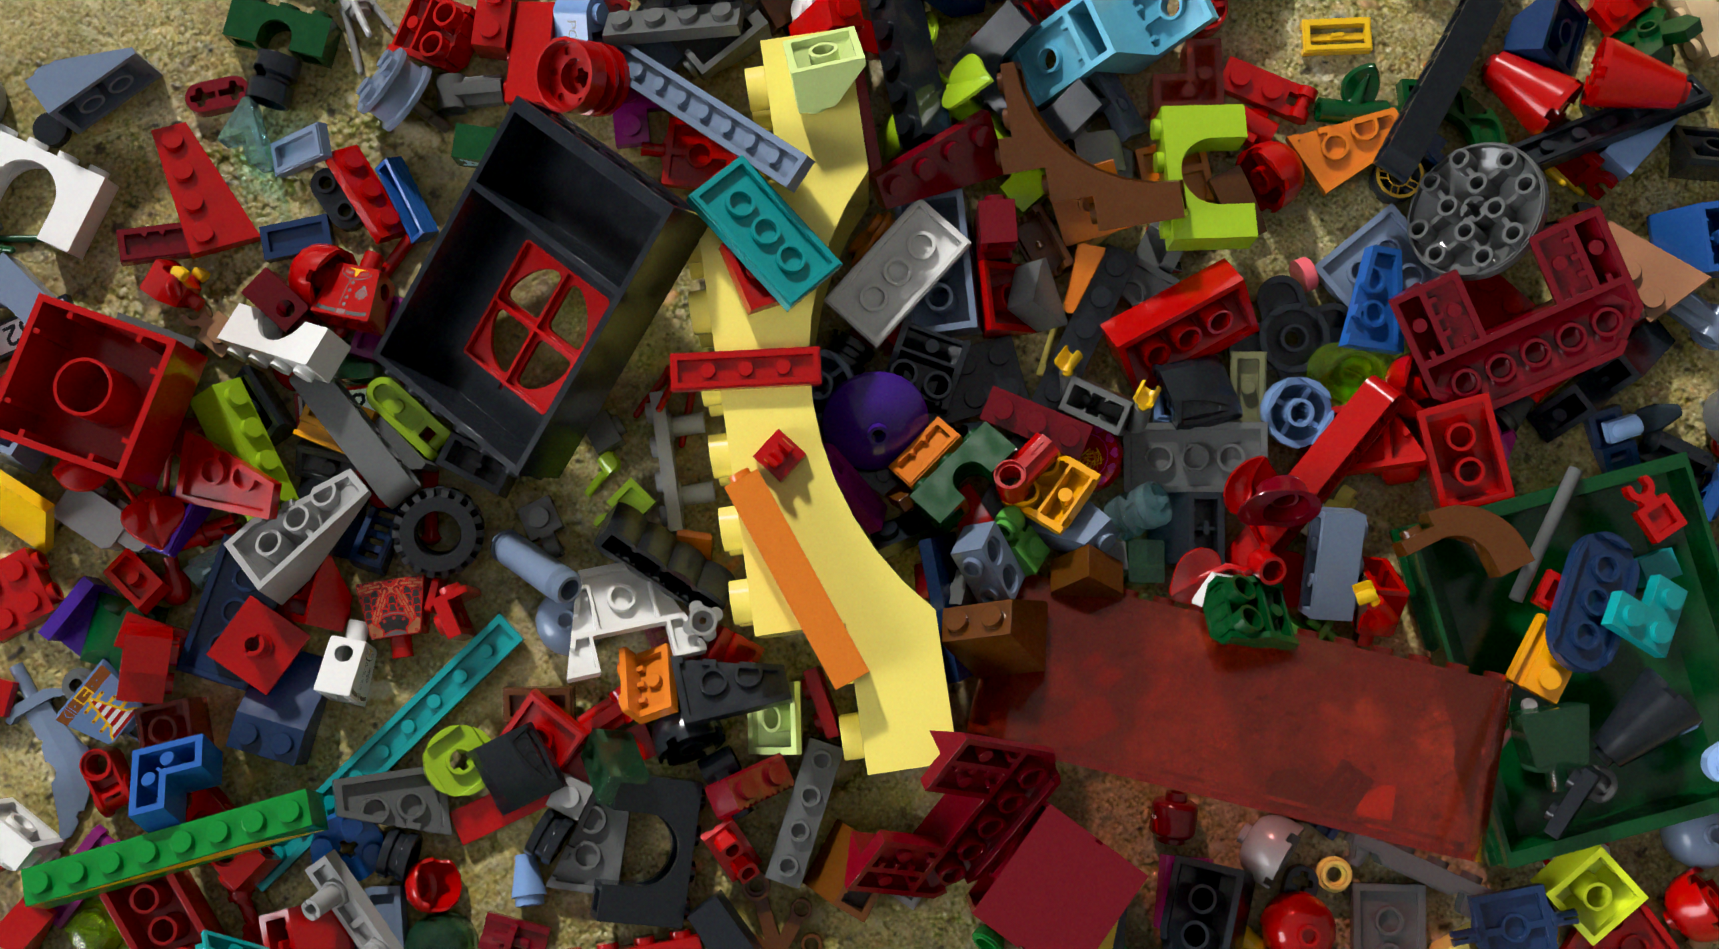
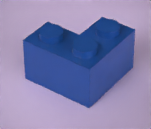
M203 733L133 750L128 817L147 833L185 823L187 793L222 785L223 752Z

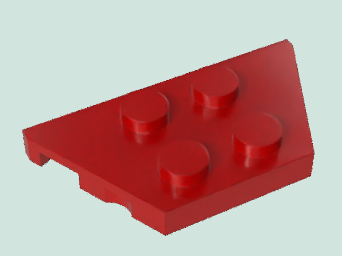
M1345 405L1331 407V410H1334V418ZM1397 414L1346 476L1429 465L1430 463L1429 458ZM1311 444L1299 449L1301 455L1298 462L1312 446Z

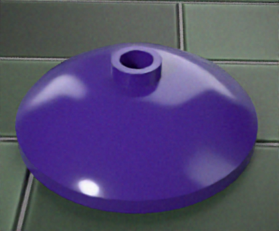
M881 371L862 373L844 381L831 393L822 413V431L826 443L833 444L853 467L864 470L888 468L929 426L927 405L920 391L907 379L893 373ZM876 430L884 431L879 436L872 435Z

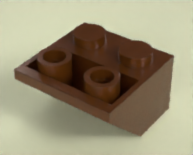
M837 818L802 882L832 905L865 923L881 893L846 890L844 881L851 831H861Z

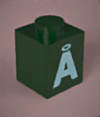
M456 123L451 157L458 166L477 168L498 128Z

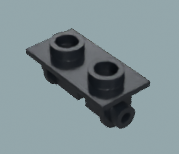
M1663 430L1655 433L1650 432L1648 435L1643 436L1637 448L1640 459L1646 462L1687 452L1698 487L1701 485L1705 474L1712 475L1718 466V463L1713 461V454Z

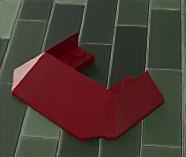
M1600 206L1556 219V224L1528 238L1531 251L1553 298L1538 306L1484 329L1457 269L1423 284L1417 282L1388 300L1432 398L1448 403L1489 392L1492 407L1495 410L1623 355L1629 342L1627 339L1635 321L1639 319L1644 305Z
M929 730L940 754L920 778V781L925 791L943 793L944 795L913 834L889 830H879L877 834L851 831L844 881L846 890L934 899L947 893L946 886L965 879L967 884L981 879L1061 784L1060 774L1055 764L1057 761L1052 747L962 732Z

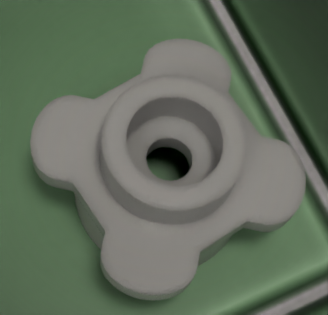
M699 600L691 602L688 620L682 625L683 631L687 635L694 633L702 636L705 641L715 639L717 636L715 630L717 623L723 618L722 610L719 607L710 608L704 606ZM701 617L706 618L705 624L699 622Z

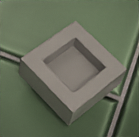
M564 771L562 774L567 782V786L552 792L546 805L578 821L595 787Z

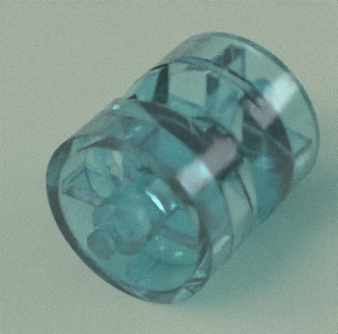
M1148 481L1136 486L1129 493L1123 492L1113 496L1104 505V513L1111 518L1120 533L1117 538L1123 541L1135 538L1143 534L1147 529L1154 530L1168 524L1172 519L1173 513L1168 494L1155 481Z

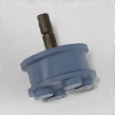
M398 48L394 52L387 49L377 62L376 66L379 68L372 78L366 77L356 91V94L360 96L357 110L362 114L369 112L382 121V128L386 131L396 128L412 110L445 134L451 125L444 120V116L437 111H433V108L419 99L430 80L432 70L427 66L420 68L406 58L407 52L403 48Z

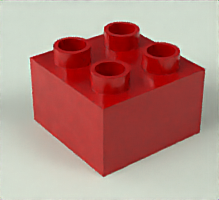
M39 292L0 385V437L155 491L208 357L177 339Z

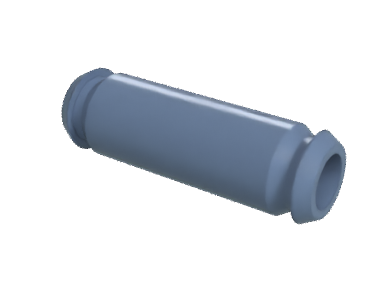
M503 530L494 536L490 549L492 557L496 561H499L503 566L558 604L572 602L578 597L582 583L577 572L515 530Z

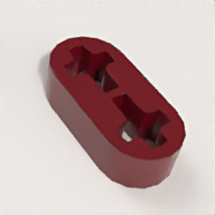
M227 76L191 85L185 94L187 106L201 117H212L244 110L253 103L244 97L248 82L240 76ZM239 86L244 92H240L238 95L239 99L235 100L229 94L235 93V87ZM205 93L211 99L205 100V106L202 107L196 101H200L202 99L201 94Z

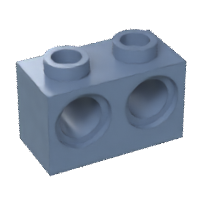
M996 521L964 526L950 555L978 603L1015 599L1025 574Z

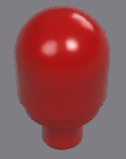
M178 556L175 558H163L166 574L160 576L172 588L163 598L170 605H183L188 602L192 595L190 577L187 575L186 570H180Z

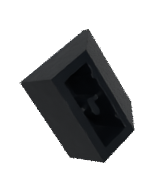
M453 429L435 464L507 499L517 478L507 474L502 469L503 464L496 458H491L480 452L477 448L479 444L473 439L464 437Z
M1189 491L1147 494L1146 565H1177L1185 553L1200 547L1216 551L1221 558V565L1225 564V503L1223 492Z

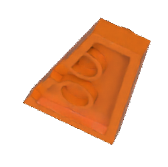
M1395 107L1356 117L1340 124L1327 125L1311 132L1287 136L1285 141L1300 156L1304 169L1323 196H1325L1373 164L1375 156L1399 113Z

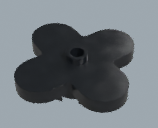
M1278 275L1267 279L1258 288L1255 300L1260 317V323L1258 324L1260 330L1228 347L1229 360L1230 351L1267 352L1266 371L1275 370L1278 381L1288 377H1307L1320 382L1326 388L1329 374L1324 356L1328 352L1342 348L1338 347L1348 307L1340 303H1327L1312 308L1307 303L1301 284L1294 278ZM1288 332L1294 333L1297 337L1296 343L1292 346L1285 342V335Z

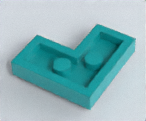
M1661 574L1650 575L1642 601H1639L1623 590L1612 591L1601 625L1654 658H1666L1688 591Z

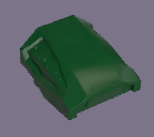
M1236 574L1233 577L1215 576L1207 584L1203 610L1211 638L1223 645L1231 643L1248 647L1276 648L1279 650H1294L1300 645L1298 638H1295L1283 595L1284 586L1282 583L1267 585L1256 576L1245 577L1244 575Z

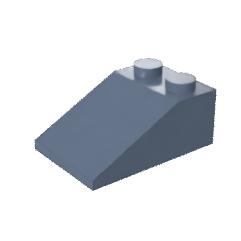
M130 47L55 60L50 64L39 67L34 72V75L25 82L49 115L77 134H80L163 75L147 59Z

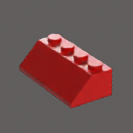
M1225 258L1100 324L1109 350L1134 395L1142 380H1146L1145 385L1149 389L1159 385V382H1156V377H1153L1151 372L1152 364L1163 365L1185 359L1215 355L1260 330L1245 281Z

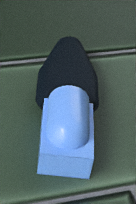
M1651 404L1637 409L1633 414L1630 413L1602 422L1606 443L1613 444L1638 435L1645 436L1650 432L1661 431L1682 416V409L1678 404Z

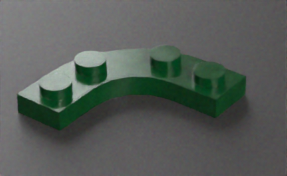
M1401 79L1395 85L1399 112L1417 79ZM1461 86L1443 120L1458 128L1465 137L1468 146L1484 142L1508 144L1504 128L1491 107L1486 110L1477 100L1471 97L1472 91Z

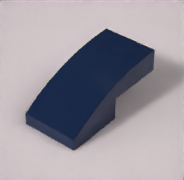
M1613 403L1604 406L1599 412L1583 421L1590 446L1602 474L1641 464L1635 439L1629 438L1613 444L1606 443L1601 423L1623 416L1620 404Z

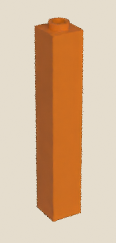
M745 468L730 476L728 479L731 483L724 488L835 690L868 673L867 665L759 470L756 469L751 472L749 468Z

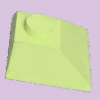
M854 26L782 41L799 114L806 112L816 114L823 112L829 107L836 106L866 66L865 55Z

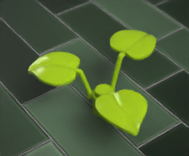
M927 11L926 18L932 44L934 45L939 30L938 20L934 13ZM972 53L962 58L952 70L949 79L939 71L941 81L946 85V90L942 97V106L948 110L950 118L953 116L960 121L982 109V103L974 95L993 83L994 80L987 72L979 56ZM892 112L884 120L877 137L882 166H885L901 150Z

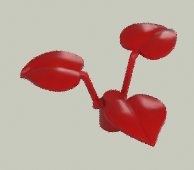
M197 418L183 419L164 467L161 492L158 489H155V491L145 489L136 496L124 480L64 459L53 468L51 473L61 486L75 492H89L98 489L108 481L109 477L114 478L131 500V504L127 505L120 515L123 528L137 540L156 549L164 550L171 535L181 525L185 517L183 503L171 497L169 492L172 459L176 454L181 458L185 430H195L204 437L206 435Z
M1256 456L1243 462L1228 477L1224 487L1223 499L1229 512L1237 514L1239 507L1247 499L1256 495L1257 487L1263 480L1278 476L1266 456ZM1249 525L1260 548L1249 554L1247 566L1244 567L1230 563L1221 565V558L1216 551L1204 547L1192 549L1185 553L1177 563L1170 584L1169 594L1177 602L1192 604L1194 595L1211 572L1225 574L1224 571L1230 570L1243 573L1246 576L1253 574L1267 585L1282 583L1287 608L1295 607L1299 604L1304 557L1297 552L1288 550L1275 555L1270 551V545L1266 543L1258 527Z

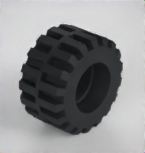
M436 486L434 488H424L408 498L397 513L392 530V538L395 540V551L400 553L402 556L401 561L405 566L409 564L413 567V572L417 574L420 572L427 574L426 577L435 578V576L446 578L450 577L453 573L457 572L458 574L464 571L465 567L473 563L484 541L485 522L481 516L479 506L472 502V498L469 495H464L459 492V489L453 487L450 489L444 488V486ZM433 511L446 512L458 521L461 535L458 543L452 549L435 551L422 543L418 535V525L421 519L428 513Z

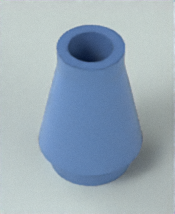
M528 854L516 855L511 899H515V907L521 908L545 904L544 895H547V891L538 866L536 854L533 856Z

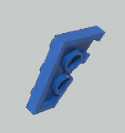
M1372 245L1364 249L1338 347L1390 355L1404 353V335L1388 302L1390 298L1403 291L1401 249Z

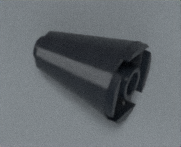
M1649 666L1639 673L1592 739L1597 745L1592 751L1608 767L1615 763L1621 768L1699 728L1704 721L1696 710L1680 694L1672 690L1668 686L1670 684Z

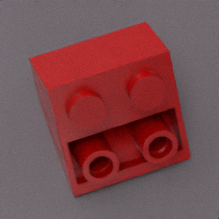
M301 905L258 916L263 944L270 949H355L354 941L332 909L314 921L305 917Z

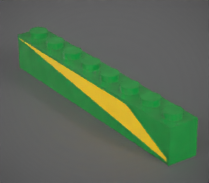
M305 788L21 869L25 907L54 908L329 830L323 794Z

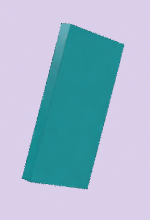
M743 155L739 156L688 195L686 199L688 205L787 312L837 272L843 265Z

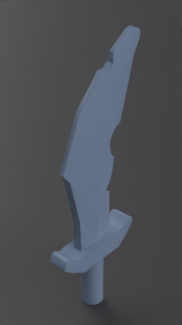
M21 662L10 667L9 670L15 682L19 683L18 687L24 700L12 707L10 716L6 718V723L9 725L18 724L20 719L26 715L37 738L43 740L41 748L45 762L50 763L56 770V776L51 786L59 820V836L62 839H67L73 835L79 825V813L86 810L91 792L80 772L79 763L83 754L91 749L68 726L56 720L58 712L51 701L58 697H64L62 688H47L38 691L26 667Z

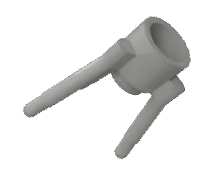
M339 0L342 5L339 12L344 20L357 74L362 75L364 70L352 20L359 22L368 38L372 36L366 20L371 14L370 9L378 15L394 35H396L398 28L381 9L376 0Z

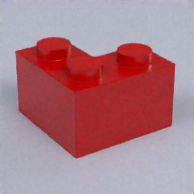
M128 622L123 644L116 700L163 704L164 694L172 695L175 673L168 672V666L177 665L180 642L179 637H173L174 627Z

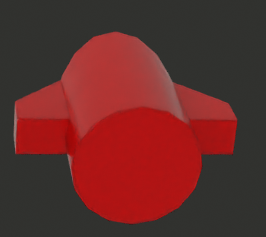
M1245 106L1248 137L1243 145L1251 147L1254 143L1272 140L1280 124L1268 118L1270 111L1263 107L1251 109Z

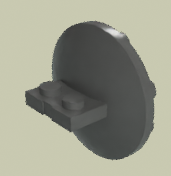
M1484 142L1456 149L1422 177L1417 192L1412 198L1407 220L1408 236L1412 249L1420 261L1438 275H1443L1457 269L1462 281L1481 280L1507 270L1531 249L1528 238L1539 233L1544 228L1550 199L1546 178L1532 158L1520 149L1508 144Z

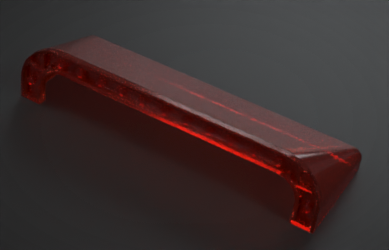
M1048 572L1047 578L1038 575L1025 576L1015 599L1041 600L1048 603L1045 671L979 678L965 733L1052 747L1058 761L1436 854L1482 863L1513 684L1506 682L1507 675L1485 670L1483 676L1468 673V666L1452 662H1446L1445 668L1430 665L1431 658L1411 653L1408 654V659L1393 656V649L1371 645V649L1368 651L1355 648L1357 641L1341 637H1334L1333 642L1319 639L1320 633L1298 628L1297 634H1294L1300 644L1294 650L1248 647L1231 643L1223 645L1210 637L1204 610L1201 606L1189 604L1188 609L1174 607L1175 600L1160 596H1153V601L1138 598L1139 592L1123 588V597L1050 596V572Z

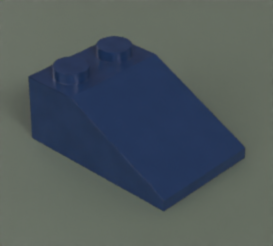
M301 651L269 695H265L252 685H249L237 709L226 746L293 766L308 764L328 698L313 690L324 657Z

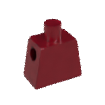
M267 267L241 292L288 334H292L305 322L322 326L313 318L315 314L310 310L311 307L289 287L288 282L279 273ZM293 305L295 310L289 317L287 316V311Z

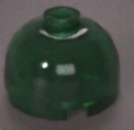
M445 911L429 913L418 919L407 934L404 949H478L477 944L479 940L478 934L470 920L461 913Z

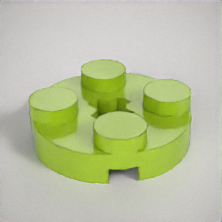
M452 725L437 732L428 742L422 756L423 770L429 783L437 791L451 797L469 796L482 790L486 785L471 758L466 760L468 767L465 770H462L460 767L453 769L450 763L454 760L452 757L454 751H457L459 754L467 753L491 741L489 736L481 729L468 725Z

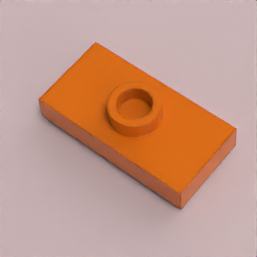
M937 417L888 468L913 490L919 480L924 477L928 478L937 469L938 463L946 454L954 453L963 444V438L940 417Z

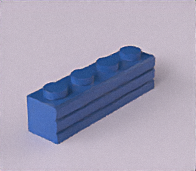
M402 156L386 157L375 168V171L395 210L398 212L411 243L428 242L439 232L437 224L433 220L428 206L424 202Z

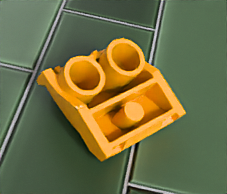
M1060 454V457L1029 487L1028 495L1023 501L1016 504L1002 501L1004 507L1016 506L1020 508L1026 517L1061 536L1092 495L1101 479V474L1072 457ZM1020 480L1015 481L1013 485L1017 484Z

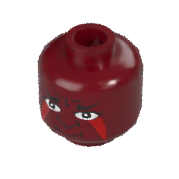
M1167 790L1166 795L1155 797L1152 802L1149 829L1157 836V841L1168 845L1182 846L1186 840L1192 839L1195 835L1198 806L1188 799V793L1179 790Z

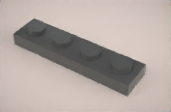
M742 1L610 12L607 15L602 37L606 44L621 46L741 36L745 9Z

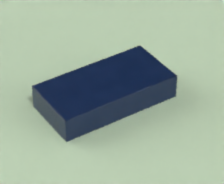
M327 213L259 227L264 259L268 263L293 259L302 249L313 244L327 243L336 245L332 221Z

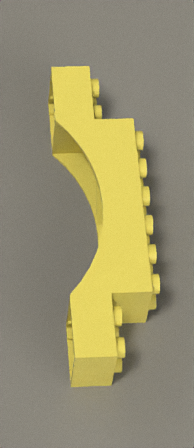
M823 32L761 40L764 66L744 68L753 122L767 131H773L774 135L808 155L815 163L795 193L760 171L759 173L830 251L840 259L850 236L869 208V169L855 81L852 83L836 106L829 107L823 112L816 114L807 112L799 114L782 41ZM708 226L686 263L689 266L692 280L705 278L706 289L688 292L694 335L699 336L701 348L714 346L715 351L816 346L822 307L832 276L788 312L779 305L748 315L719 251V247L723 242ZM812 386L701 391L704 407H709L710 416L724 415L726 433L708 435L709 454L714 479H719L720 486H727L731 483L728 478L745 468H749L751 472L756 469L759 470L869 669L868 673L848 683L855 686L858 712L840 714L839 716L845 761L865 758L868 775L931 766L940 752L929 730L954 732L936 610L897 575L876 551L854 518L834 478L821 441L813 404ZM777 429H780L807 455L782 483L753 458V455ZM735 506L718 508L724 551H729L730 556L744 555L747 579L728 582L734 624L740 625V627L754 625L755 637L762 639L804 633Z

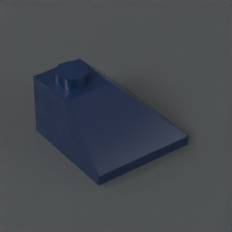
M1535 0L1513 18L1509 32L1504 38L1503 50L1572 76L1589 17L1575 0Z

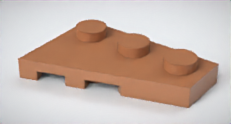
M1611 220L1608 222L1642 300L1644 310L1648 315L1646 320L1650 324L1712 279L1709 275Z

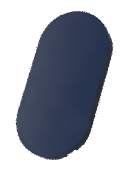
M1606 531L1588 534L1579 538L1572 545L1548 616L1545 636L1549 651L1562 667L1575 673L1597 671L1606 667L1614 660L1622 637L1602 626L1601 622L1612 591L1623 590L1634 597L1640 579L1638 560L1634 561L1631 554L1633 549L1625 539L1617 534Z

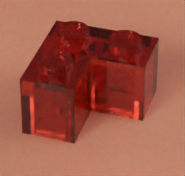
M1221 38L1186 39L1179 53L1180 73L1153 74L1147 86L1148 121L1155 119L1161 106L1225 105Z

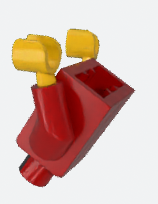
M1362 556L1364 561L1362 574L1358 577V583L1352 585L1358 607L1354 611L1353 621H1350L1354 628L1351 639L1359 646L1370 647L1373 645L1375 636L1390 637L1394 635L1410 591L1388 558Z

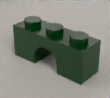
M232 0L222 34L234 46L258 51V49L262 48L268 49L271 39L276 34L288 31L292 33L288 50L298 61L332 69L342 30L333 20V16L323 11L313 10L311 14L302 12L300 8L285 2H280L279 6L269 4L266 0Z
M986 421L978 429L973 428L964 437L963 444L954 453L946 454L938 463L937 469L928 478L924 477L916 483L912 494L909 496L914 509L944 536L970 512L966 498L958 491L961 482L971 476H981L996 486L993 476L994 469L999 463L1011 459L1018 452L1014 444Z

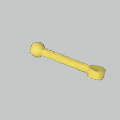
M1058 327L1049 331L1036 371L1038 376L1042 377Z

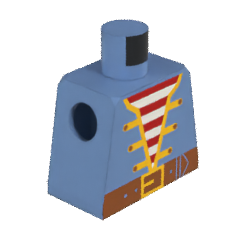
M104 658L61 708L56 717L58 722L110 745L122 732H125L140 743L153 727V724L137 714L145 703L116 700L120 673Z

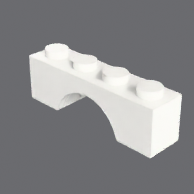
M241 303L238 304L217 339L228 346L226 352L242 362H245L248 358L262 368L267 369L270 365L275 370L288 376L293 372L301 379L310 383L314 379L330 383L351 349V346L329 328L308 322L302 324L292 334L281 338L283 330L260 309Z

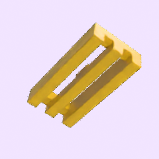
M1371 17L1303 19L1299 24L1300 30H1302L1300 37L1303 44L1301 49L1302 57L1370 54L1373 50ZM1363 28V32L1310 34V30ZM1364 41V43L1311 45V43Z

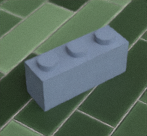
M1322 506L1319 515L1309 522L1298 611L1310 619L1353 621V614L1358 607V602L1352 585L1358 583V577L1363 571L1362 548L1363 541L1368 535L1367 515L1355 509Z

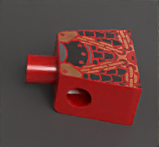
M427 575L356 584L357 594L372 640L390 639L392 659L413 657L412 636L429 633L430 612L424 611V606L432 578L426 577Z

